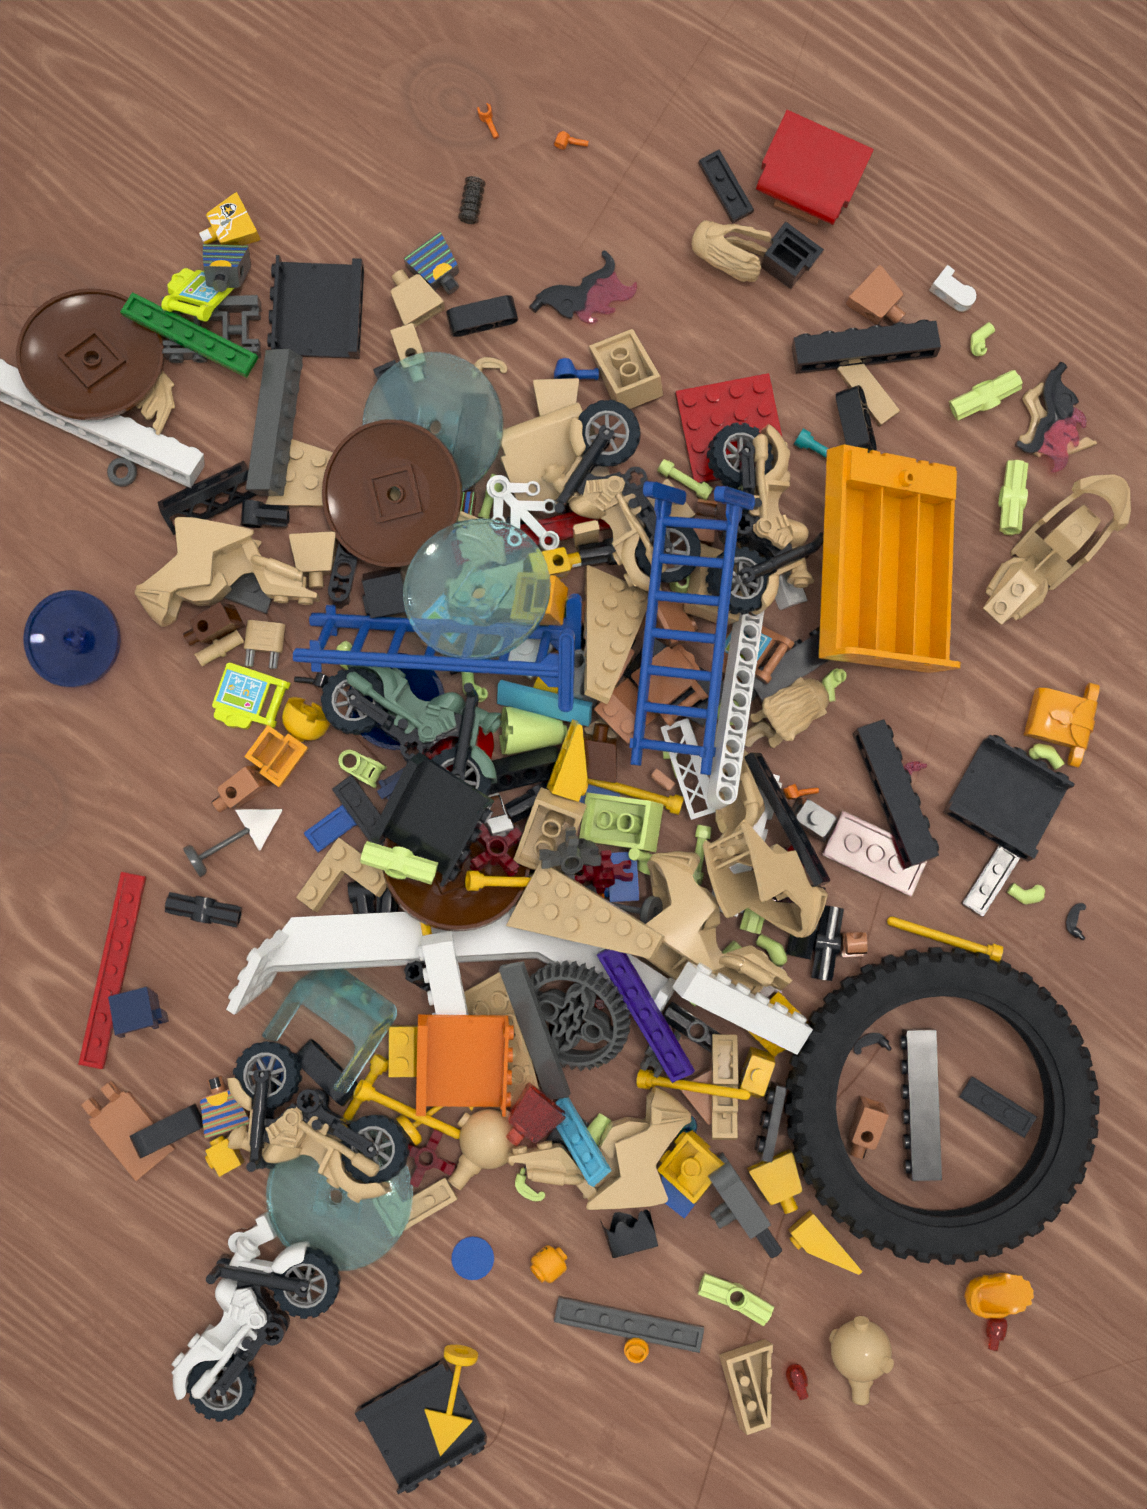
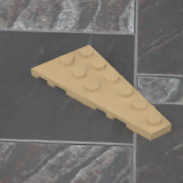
M292 439L284 496H268L266 504L289 507H323L322 482L327 463L333 452ZM397 487L392 488L390 496L394 501H397L401 496V492Z
M587 565L585 568L586 605L584 607V638H586V646L584 648V656H586L584 694L608 704L647 610L648 591L637 586L629 587L626 581Z
M541 861L506 926L649 959L655 957L665 938L664 935L554 867L542 869Z
M499 972L466 990L464 994L469 1015H508L509 1025H514L513 1040H509L508 1047H513V1061L508 1063L507 1069L512 1070V1085H507V1092H511V1108L513 1112H518L515 1115L526 1128L542 1120L545 1117V1112L533 1063Z

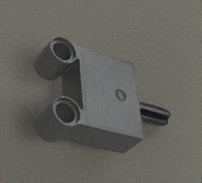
M722 1152L717 1157L724 1165L709 1174L708 1177L724 1202L710 1212L711 1217L715 1220L719 1229L737 1219L750 1239L756 1237L770 1258L777 1257L782 1252V1248L768 1229L771 1223Z

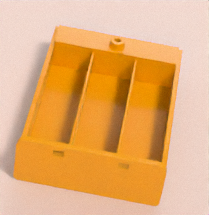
M845 444L827 449L819 658L926 673L961 668V662L950 660L956 467L934 462L929 464V461L919 460L917 463L914 458L889 453L880 454L879 451L874 450L868 453V449Z

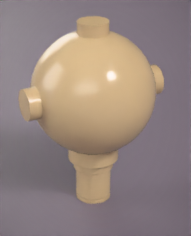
M506 1108V1117H502V1110L483 1109L472 1115L465 1112L457 1123L462 1127L459 1143L463 1154L458 1159L457 1168L448 1179L457 1189L462 1190L469 1179L475 1174L478 1175L481 1169H495L506 1163L511 1166L514 1165L515 1162H509L508 1152H511L512 1148L518 1146V1140L515 1143L514 1136L510 1133L513 1129L517 1130L512 1121L516 1115L508 1108Z
M858 1316L854 1320L843 1324L839 1329H834L830 1334L829 1341L831 1342V1356L834 1365L843 1376L848 1378V1382L852 1387L853 1403L866 1405L869 1403L870 1387L873 1384V1380L879 1378L884 1373H889L893 1368L894 1361L891 1359L892 1349L890 1340L884 1330L877 1324L869 1321L867 1317Z

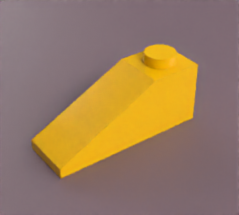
M572 719L547 788L552 794L579 802L581 796L585 795L588 788L583 728L577 720Z
M811 1210L788 1229L792 1234L789 1239L798 1250L803 1247L807 1253L855 1274L859 1275L862 1273L859 1266Z

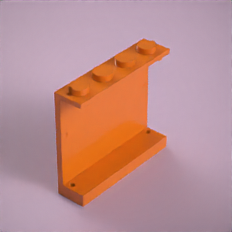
M418 1014L416 1116H426V1106L500 1107L502 1117H506V1107H511V1092H507V1085H512V1070L507 1069L508 1063L513 1061V1047H508L509 1040H513L514 1025H509L508 1015Z

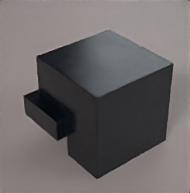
M785 221L771 239L770 243L772 245L764 254L761 268L792 289L803 273L811 269L824 249Z
M401 567L363 573L362 584L365 594L362 595L366 616L376 618L415 610L410 585L405 586Z

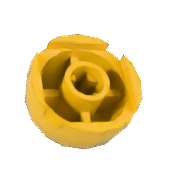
M291 697L288 699L282 714V723L286 730L300 742H304V740L312 741L322 737L330 726V722L325 717L322 707L312 702V706L303 704L305 699Z

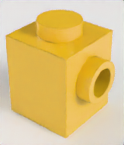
M223 1135L210 1141L211 1147L205 1150L207 1153L205 1159L211 1169L215 1168L219 1177L245 1162L239 1149L228 1148L230 1141L228 1137L225 1139Z

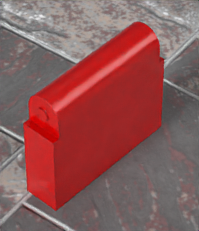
M786 110L762 161L761 169L764 171L758 180L756 190L834 225L841 213L842 207H848L874 149L790 110Z

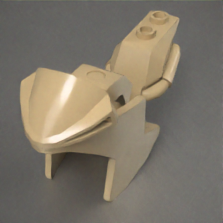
M1096 475L1074 482L1072 487L1074 493L1050 509L1026 531L1011 550V556L1016 554L1019 558L1013 557L1002 563L986 588L985 593L990 598L983 609L1000 625L1011 617L1015 621L1023 618L1043 603L1048 590H1054L1080 566L1089 562L1113 530L1118 532L1127 526L1131 512L1130 488L1122 477L1117 475ZM1092 493L1099 495L1110 504L1114 516L1106 524L1102 532L1098 531L1085 551L1071 566L1067 560L1084 545L1101 521L1085 505H1082L1053 529L1044 540L1035 531L1082 494Z
M191 517L175 518L177 555L144 583L136 585L134 593L146 613L161 627H166L177 620L182 601L185 600L197 606L215 605L232 590L230 586L239 577L247 573L255 574L262 591L268 598L274 599L276 603H288L289 600H298V604L313 605V602L320 601L317 593L306 589L307 578L304 577L300 569L273 558L268 559L261 556L258 550L261 541L254 540L251 537L254 534V530Z
M744 760L742 761L736 800L723 809H715V821L720 832L723 834L712 843L709 841H704L703 843L707 870L717 902L726 918L733 917L749 908L795 937H807L816 929L825 908L828 894L823 888L810 885L796 850L788 852L778 844L769 847L753 829L765 811V804L755 777L748 763ZM719 791L720 798L725 801L724 794ZM741 863L753 867L754 870L733 874L729 867ZM776 896L779 901L789 897L794 903L775 902L772 898Z
M674 851L653 854L649 858L647 866L650 871L653 896L659 897L662 900L663 911L646 923V925L664 935L665 938L653 959H645L675 980L678 979L688 961L695 965L702 963L712 970V974L717 976L718 973H722L732 980V984L737 985L739 982L751 990L750 993L755 995L764 986H771L782 990L791 983L792 979L787 976L784 969L774 965L763 951L757 950L753 946H746L725 954L720 951L716 942V927L720 924V908L717 899L709 890L699 886L694 881L693 874L701 860L697 853Z
M654 1087L646 1096V1117L644 1119L624 1117L608 1124L599 1140L598 1148L612 1171L594 1187L587 1183L574 1158L560 1143L552 1144V1141H543L537 1143V1147L527 1149L526 1145L514 1147L511 1152H508L509 1162L526 1164L528 1179H531V1181L561 1186L564 1184L577 1185L583 1193V1198L588 1199L586 1205L588 1210L648 1207L666 1203L668 1197L658 1174L656 1164L681 1129L691 1122V1112L672 1095Z

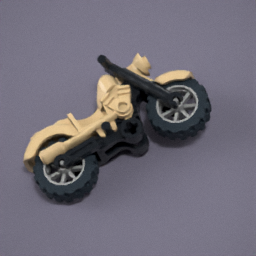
M600 400L590 404L582 411L579 419L572 417L569 437L572 449L578 458L567 475L564 473L566 470L565 465L559 467L558 464H554L544 470L546 474L541 478L547 483L552 484L560 494L554 503L556 512L561 514L568 513L569 504L572 511L576 514L590 519L601 518L610 525L613 532L612 545L616 550L612 554L619 566L624 565L627 571L624 577L629 587L637 586L645 591H649L653 554L652 541H654L656 514L653 506L643 494V485L648 481V476L642 468L635 466L629 468L625 474L621 472L606 476L591 474L595 466L612 467L626 462L635 453L639 445L640 426L634 413L623 403L614 400ZM605 415V425L600 426L595 422L596 419ZM609 415L620 419L611 428L609 427ZM623 423L626 435L614 433V430ZM591 425L599 429L598 434L590 436ZM616 437L625 439L619 448L614 443ZM611 443L614 451L605 452ZM635 472L638 475L643 474L644 476L640 479L642 484L638 486L635 483L630 484L629 482L633 478L631 474ZM667 526L664 554L676 553L700 557V540L694 529ZM670 532L681 536L673 544L670 541ZM684 540L687 551L675 550L674 547ZM663 564L661 582L672 583L680 581L690 575L696 566L674 565V568H667L666 564Z
M738 422L725 426L713 437V440L708 445L710 449L707 452V459H709V469L713 470V476L716 479L719 478L721 484L752 494L755 497L754 509H742V518L738 523L736 541L738 546L735 550L734 565H737V573L733 571L729 611L731 614L741 613V615L751 611L753 614L758 615L774 601L778 592L779 576L791 571L787 582L793 584L796 588L808 587V584L814 582V578L807 571L806 559L809 558V555L820 549L823 544L824 532H820L811 543L804 545L809 534L807 527L798 521L787 518L786 514H780L778 508L780 495L790 487V473L787 471L790 450L780 433L769 424L759 432V429L755 426L753 428L749 427L750 424L747 423L739 425ZM737 441V449L730 442ZM726 448L733 454L726 455ZM719 530L718 537L723 544H725L726 531ZM724 551L716 558H724ZM708 567L707 572L709 573L705 579L706 583H708L707 591L712 596H719L722 568ZM746 587L754 589L750 596ZM741 590L743 597L736 595V593Z
M267 1041L255 1043L242 1052V1056L236 1060V1068L233 1069L235 1078H227L230 1093L241 1107L250 1111L249 1129L245 1124L240 1128L236 1127L228 1137L230 1141L228 1148H242L250 1152L249 1163L246 1165L247 1171L253 1172L264 1168L272 1170L276 1167V1163L289 1162L300 1155H308L320 1165L318 1173L327 1177V1183L337 1189L341 1187L348 1192L347 1196L357 1203L364 1199L377 1198L392 1192L390 1184L386 1181L391 1180L400 1173L401 1169L405 1167L407 1156L410 1153V1149H408L409 1139L404 1133L406 1131L396 1120L385 1115H369L350 1123L346 1118L330 1110L329 1096L321 1089L301 1091L297 1097V1104L292 1103L281 1116L274 1119L277 1107H281L284 1103L289 1102L293 1098L294 1093H297L299 1090L298 1085L302 1081V1075H300L302 1068L301 1064L297 1061L298 1057L290 1051L289 1047L277 1042ZM270 1056L271 1060L266 1068L261 1058ZM277 1059L281 1063L282 1068L274 1070L273 1067ZM258 1062L261 1070L252 1071L255 1063ZM281 1072H284V1079L281 1082ZM252 1075H253V1077H254V1079H255V1081H256V1084H254V1085H253V1082H252V1079H251V1078H252ZM379 1130L377 1138L371 1136L368 1131ZM383 1133L390 1138V1142L382 1144ZM392 1145V1155L390 1157L386 1154L387 1151L384 1148ZM380 1156L388 1160L382 1167H379L378 1157Z

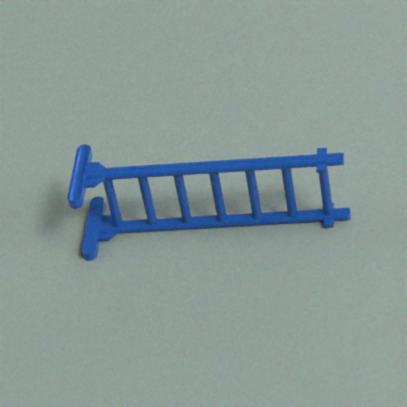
M646 481L643 485V494L645 497L655 499L656 525L633 738H630L629 748H632L630 765L641 766L643 749L700 756L702 757L700 774L711 775L713 757L716 754L714 743L738 523L742 518V509H754L755 497L752 494L727 486H716L714 499L716 502L726 504L727 521L671 517L669 515L671 514L672 504L684 505L686 502V492L658 482ZM666 527L726 531L724 558L664 554ZM674 564L722 568L720 595L711 596L660 591L662 565ZM667 601L718 606L715 634L656 628L658 602ZM655 638L714 644L711 671L652 665ZM651 675L710 681L707 709L648 702ZM647 712L706 719L703 746L644 738Z
M576 593L568 596L566 617L563 619L562 626L382 616L370 618V616L336 614V605H326V613H311L309 617L310 626L323 627L318 640L309 641L310 649L295 648L293 651V661L311 663L312 672H322V664L538 676L548 687H558V707L563 712H569L573 709L575 650H581L582 598ZM337 628L359 629L350 651L324 650L329 637L338 635ZM369 630L395 631L387 653L361 652ZM405 632L432 633L424 655L398 654ZM442 634L468 635L461 658L435 656ZM478 636L504 637L498 660L472 658ZM514 638L541 639L536 662L509 661ZM550 643L556 650H559V654H548Z

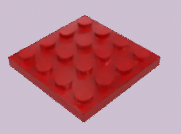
M769 373L675 392L692 479L701 484L703 482L708 483L720 480L713 476V470L708 467L709 459H707V452L710 449L708 445L713 440V437L725 426L738 422L739 425L747 423L750 424L749 427L753 428L755 426L760 432L769 424L782 436ZM737 441L730 442L737 449ZM726 448V455L733 454Z

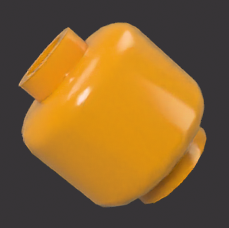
M546 1245L531 1258L532 1266H530V1269L541 1283L544 1281L552 1283L567 1270L565 1263L567 1256L560 1247L555 1249L550 1245Z

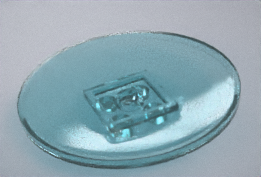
M441 352L419 353L407 357L389 368L379 378L370 392L362 421L363 426L379 420H404L420 425L430 432L431 424L434 421H439L441 423V430L435 435L446 445L454 457L461 476L462 492L475 485L491 468L500 450L504 427L501 403L489 379L468 361L458 356Z
M494 519L464 520L440 530L430 537L417 551L405 577L403 589L404 607L414 631L423 642L436 652L447 657L461 659H493L517 648L539 626L550 599V573L539 547L519 528ZM476 589H485V594L482 598L476 599L473 597Z
M371 1130L368 1132L371 1136L377 1138L379 1131ZM385 1135L382 1136V1144L390 1142ZM392 1145L384 1148L387 1151L386 1154L390 1157L392 1155ZM300 1155L289 1162L275 1163L268 1176L266 1204L273 1229L286 1248L295 1243L309 1241L312 1250L317 1251V1249L324 1251L323 1254L326 1256L330 1255L333 1258L332 1262L334 1265L337 1264L339 1271H349L367 1266L381 1258L396 1244L403 1234L410 1217L413 1199L411 1177L407 1165L401 1169L396 1177L386 1181L390 1184L392 1192L377 1198L364 1199L357 1203L347 1196L348 1192L341 1187L337 1189L327 1183V1177L318 1173L320 1165L311 1156ZM382 1156L378 1157L379 1167L384 1166L388 1162ZM332 1190H339L342 1193V1201L340 1203H334L331 1200L330 1194Z

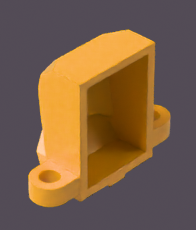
M1088 683L1083 698L1049 688L1039 687L1035 689L1024 736L1069 747L1068 765L1078 768L1081 765L1084 751L1087 750L1090 734L1093 733L1100 686Z

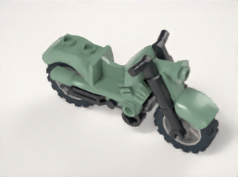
M346 665L348 670L344 671L342 669L337 672L338 674L332 675L328 679L329 682L327 685H324L322 690V711L335 729L345 734L361 735L363 732L368 733L372 731V728L376 726L388 737L401 744L400 751L406 763L415 756L414 753L409 755L408 751L410 749L413 751L417 749L418 753L420 752L426 756V753L430 752L432 754L447 741L452 739L458 740L455 743V747L449 750H442L432 760L445 769L453 764L451 773L469 785L474 786L475 789L486 796H489L491 784L497 783L496 770L490 757L476 745L479 727L483 728L485 736L490 732L495 733L502 724V721H500L502 714L496 712L489 713L478 707V694L472 683L464 685L467 695L465 703L464 699L454 692L444 693L431 701L418 699L410 690L405 674L398 668ZM346 686L353 687V689L347 692L343 690ZM339 693L344 695L347 701L337 703ZM370 696L373 699V703L364 697ZM350 705L345 716L339 712V707ZM352 711L360 715L359 718H349ZM472 772H475L477 782L468 781L466 778Z

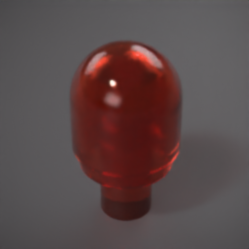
M989 1318L986 1328V1337L990 1338L988 1349L998 1351L999 1342L1004 1341V1338H1006L1008 1323L1005 1318Z
M799 1364L789 1365L786 1369L789 1387L792 1391L797 1392L799 1400L807 1399L809 1397L806 1390L808 1378L804 1368Z

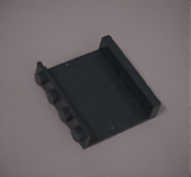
M276 255V263H272L271 275L272 278H275L274 287H270V300L273 301V310H269V324H272V333H268V347H271V350L291 349L302 357L360 359L364 264L362 258H352V265L282 262L280 255Z
M988 735L982 740L943 813L1028 862L1037 856L1039 850L1036 847L1066 791L1074 787L1075 783L1069 781L1070 778L1064 773L1054 772L1049 769L1045 762L1038 759L1033 760L1026 756L1027 753L1021 748H1013L1007 745L1002 737Z
M419 752L410 758L369 838L379 843L387 837L400 847L410 850L415 856L438 862L437 871L443 874L440 886L444 887L450 880L454 882L459 876L461 862L464 863L472 852L469 847L479 839L482 834V830H480L482 823L485 824L493 813L490 808L494 800Z
M445 1358L438 1360L361 1404L355 1411L358 1421L364 1420L398 1484L396 1491L398 1495L404 1491L406 1493L412 1492L419 1486V1482L426 1478L428 1481L433 1480L441 1474L440 1470L447 1466L453 1468L463 1461L462 1458L471 1453L473 1456L480 1453L487 1443V1435L458 1384L452 1415L473 1421L441 1456L439 1454L424 1409L442 1413L447 1411L454 1374Z

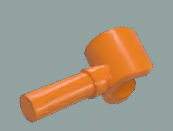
M486 103L488 112L482 113L480 108H477L479 119L482 122H486L493 138L496 139L499 135L493 124L491 105Z
M562 131L558 133L554 146L563 150L566 149L568 143L588 147L589 141L570 137L568 133Z
M796 784L784 788L783 791L786 798L792 800L804 795L818 794L819 788L798 791Z

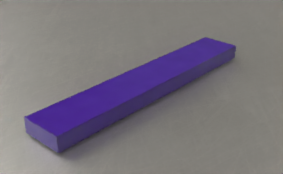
M610 949L599 951L597 954L598 959L614 986H617L619 994L623 995V1001L627 1004V1008L670 1081L673 1083L693 1074L695 1069L627 954Z

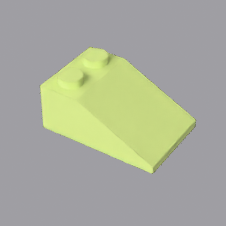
M586 792L585 804L587 806L582 817L579 839L591 840L598 844L656 852L664 804Z

